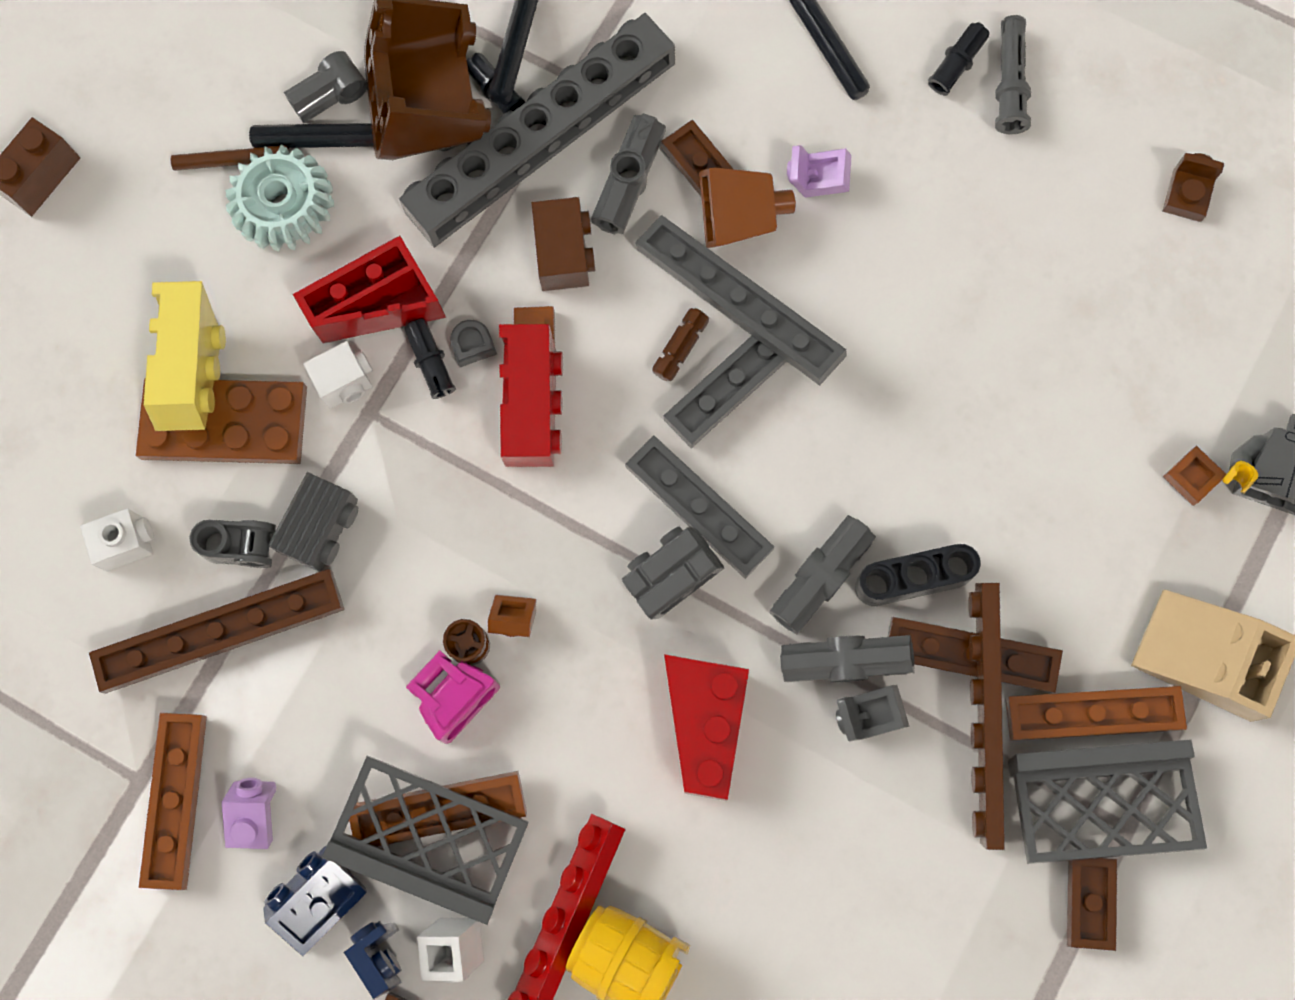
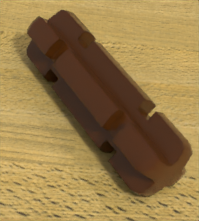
M691 308L687 311L682 319L684 325L677 327L662 351L664 357H659L652 368V372L660 379L672 381L680 369L677 365L684 363L699 339L697 333L699 331L703 332L709 323V317L703 311L697 308Z

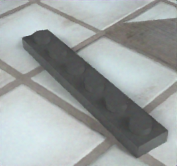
M663 215L635 242L640 253L819 386L847 357L846 349Z

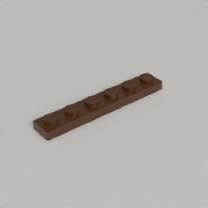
M327 569L88 653L100 693L107 694L344 611L345 609L333 571Z
M976 583L975 592H969L968 597L969 617L976 618V635H970L969 656L970 661H977V679L970 680L971 705H977L978 723H971L970 731L972 749H978V767H972L971 771L973 793H979V811H973L972 830L974 838H980V844L986 850H1005L1000 583Z

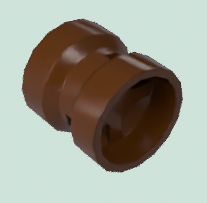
M470 619L454 621L443 634L445 651L458 663H468L471 666L479 664L487 657L490 651L488 634L478 623Z

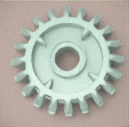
M280 145L277 153L273 154L272 150L265 146L264 156L258 158L257 155L250 153L251 163L248 166L238 163L241 175L229 176L233 188L225 190L226 197L229 200V203L226 204V209L232 217V224L237 230L242 231L241 234L247 241H255L257 246L265 249L270 244L273 250L279 252L283 243H286L289 249L293 250L296 248V240L302 239L304 243L310 244L308 234L311 231L322 234V227L318 222L330 221V214L326 209L334 207V200L330 195L333 193V186L327 180L328 175L325 169L320 165L318 166L314 157L311 155L305 157L303 152L297 147L289 153L288 149ZM287 194L283 201L273 203L279 195Z

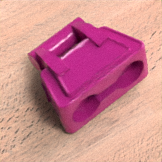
M439 650L409 682L406 688L422 701L419 711L434 737L444 744H449L499 691L500 684L491 676L483 673L484 670L463 662L454 666L451 664L452 661ZM445 670L448 675L431 693L427 692L426 689Z

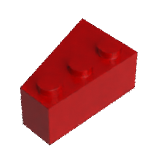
M400 235L293 294L309 325L322 343L404 327L409 322L423 318L428 322L446 318L436 295Z
M499 324V338H502L504 343L503 364H499L500 378H503L502 404H500L501 459L505 467H554V454H561L562 433L561 430H555V415H562L563 408L562 390H556V376H563V352L556 351L549 324Z
M664 654L684 794L727 801L749 669Z

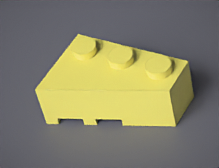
M202 281L152 282L151 294L153 297H156L159 312L158 318H151L149 322L150 333H157L155 355H147L144 407L155 431L205 430L208 413H212L215 407L213 384L214 381H218L220 378L218 356L219 350L224 349L226 345L225 329L223 325H218Z

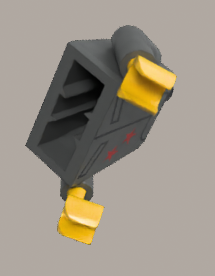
M1295 414L1290 416L1286 430L1274 427L1264 435H1255L1232 453L1229 472L1222 479L1227 485L1232 479L1237 481L1232 494L1295 515Z

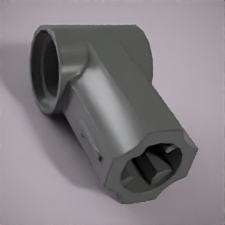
M336 51L326 56L320 62L318 72L291 87L284 94L300 120L305 123L338 102L340 104H350L357 101L366 92L367 82L348 54L344 51Z

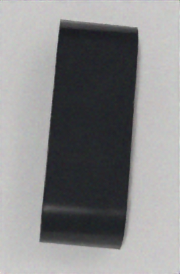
M954 544L874 562L867 565L860 573L855 584V592L864 604L881 606L960 588L971 581L979 572L981 567L980 557L973 547L966 544ZM949 558H961L967 565V574L960 576L954 574L948 565ZM918 566L922 568L927 575V582L923 585L911 582L907 576L908 567ZM870 575L880 576L886 583V592L882 594L872 593L866 586V577Z

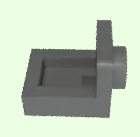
M898 685L887 686L853 697L837 699L839 708L836 711L837 724L840 731L844 735L846 734L849 742L910 727Z

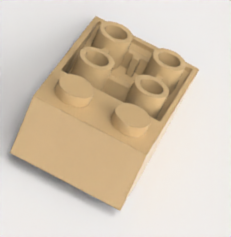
M1164 589L1131 666L1168 684L1181 686L1183 691L1243 719L1254 722L1268 719L1272 716L1295 658V635L1261 619Z

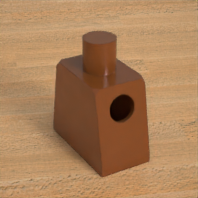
M708 168L699 172L707 248L724 246L774 232L777 229L776 215L793 214L795 212L796 201L793 190L774 191L771 173L723 168Z

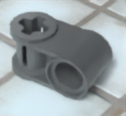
M203 520L197 523L191 530L189 536L190 545L196 553L212 563L270 568L272 567V559L268 558V545L271 534L276 531V525L255 520ZM215 533H221V544L216 549L207 551V539Z

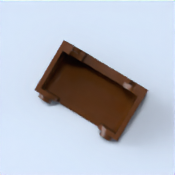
M374 0L365 39L364 66L376 159L393 161L480 140L483 133L489 132L491 111L489 108H485L482 99H473L466 53L468 46H474L476 23L470 21L467 4L435 0Z

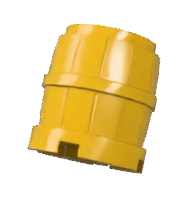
M600 905L592 913L580 933L568 958L566 971L572 973V980L596 995L598 1000H665L682 968V964L679 963L680 960L676 959L679 951L687 955L690 945L677 937L670 939L659 930L647 924V920L641 917L636 918L611 905L607 908Z

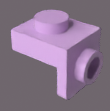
M801 145L792 147V158L787 164V176L789 182L805 198L849 192L851 154L846 148L809 154Z
M245 778L233 782L222 800L225 848H269L273 841L270 801L276 792L275 782H265L257 778Z

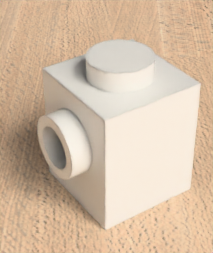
M347 341L303 363L320 398L329 409L341 403H353L362 398L366 390L373 387L366 375L373 371L362 350L354 352Z
M128 508L80 526L91 564L105 571H110L153 555L150 541L154 540V533L149 521Z
M439 918L417 936L422 981L461 982L468 979L469 975L484 962L480 922L471 918Z

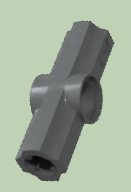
M644 113L642 115H634L619 152L611 160V172L591 217V222L602 231L613 235L618 233L624 234L638 197L646 189L648 173L666 132V126L660 123L656 117ZM627 170L638 173L633 178L620 176L621 173Z
M847 515L820 549L817 547L795 574L796 579L773 604L769 613L778 623L798 635L823 602H828L851 574L849 570L872 545L876 536L870 531L869 527L859 519Z
M858 635L827 638V642L781 645L780 661L784 682L830 679V682H854L868 680V676L915 673L914 649L910 635L865 639V636Z

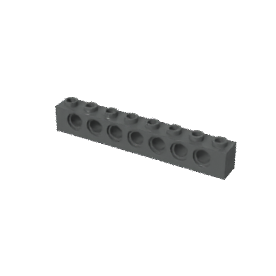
M646 12L635 20H628L620 27L616 35L605 43L600 42L596 44L579 63L567 66L560 72L555 81L545 88L535 90L522 106L515 111H508L503 114L496 125L488 133H484L480 140L467 143L466 148L453 158L448 157L442 160L436 166L435 171L425 179L410 184L404 191V194L398 198L406 216L435 248L674 66L675 44ZM625 56L635 57V59L631 61L621 60V58ZM597 78L606 80L601 84L591 83L592 80ZM565 101L576 102L571 107L560 106ZM535 124L546 125L538 131L530 130V127ZM510 146L515 148L509 154L499 153L504 147ZM474 170L484 171V173L479 177H468V175ZM444 193L454 194L447 201H437L438 197Z

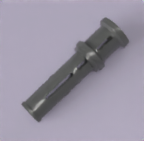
M1010 15L1001 21L1002 77L1001 83L995 90V99L999 102V116L995 119V129L998 132L1009 135L1023 133L1031 127V117L1027 114V101L1031 97V87L1026 82L1025 77L1026 19L1020 15Z

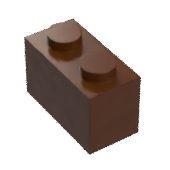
M31 117L0 154V195L32 217L80 160V157L60 135Z
M579 197L531 202L538 276L542 291L589 286L588 272L596 271L593 247L585 248L584 235L592 234L589 210L581 211Z

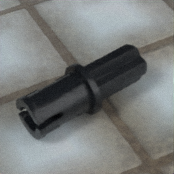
M971 23L956 44L946 49L945 59L928 79V85L936 93L947 96L962 73L972 68L973 58L990 34L989 30L982 23Z
M475 53L472 57L467 58L468 72L481 86L483 96L490 99L489 89L495 68L483 54ZM513 90L509 103L505 105L500 102L495 104L505 114L508 111L518 109L525 103V100Z
M422 318L409 322L404 330L416 356L414 365L416 368L421 369L430 390L431 398L439 399L445 397L444 391L446 390L448 394L453 393L456 388L443 362L445 357L444 351L438 350L427 321Z

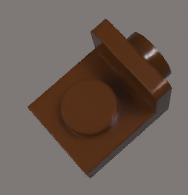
M1185 153L1173 169L1162 212L1202 222L1207 215L1214 184L1223 172L1224 163L1213 160L1212 157L1206 154Z

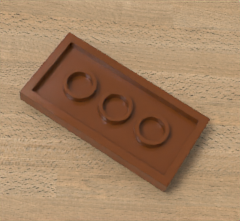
M144 378L135 455L139 459L301 464L307 386L304 382L214 381L215 407L212 413H208L205 430L155 431L144 407L146 379Z

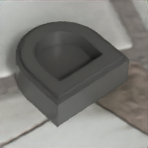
M465 320L453 329L450 342L459 367L497 355L491 335L483 323L477 320Z

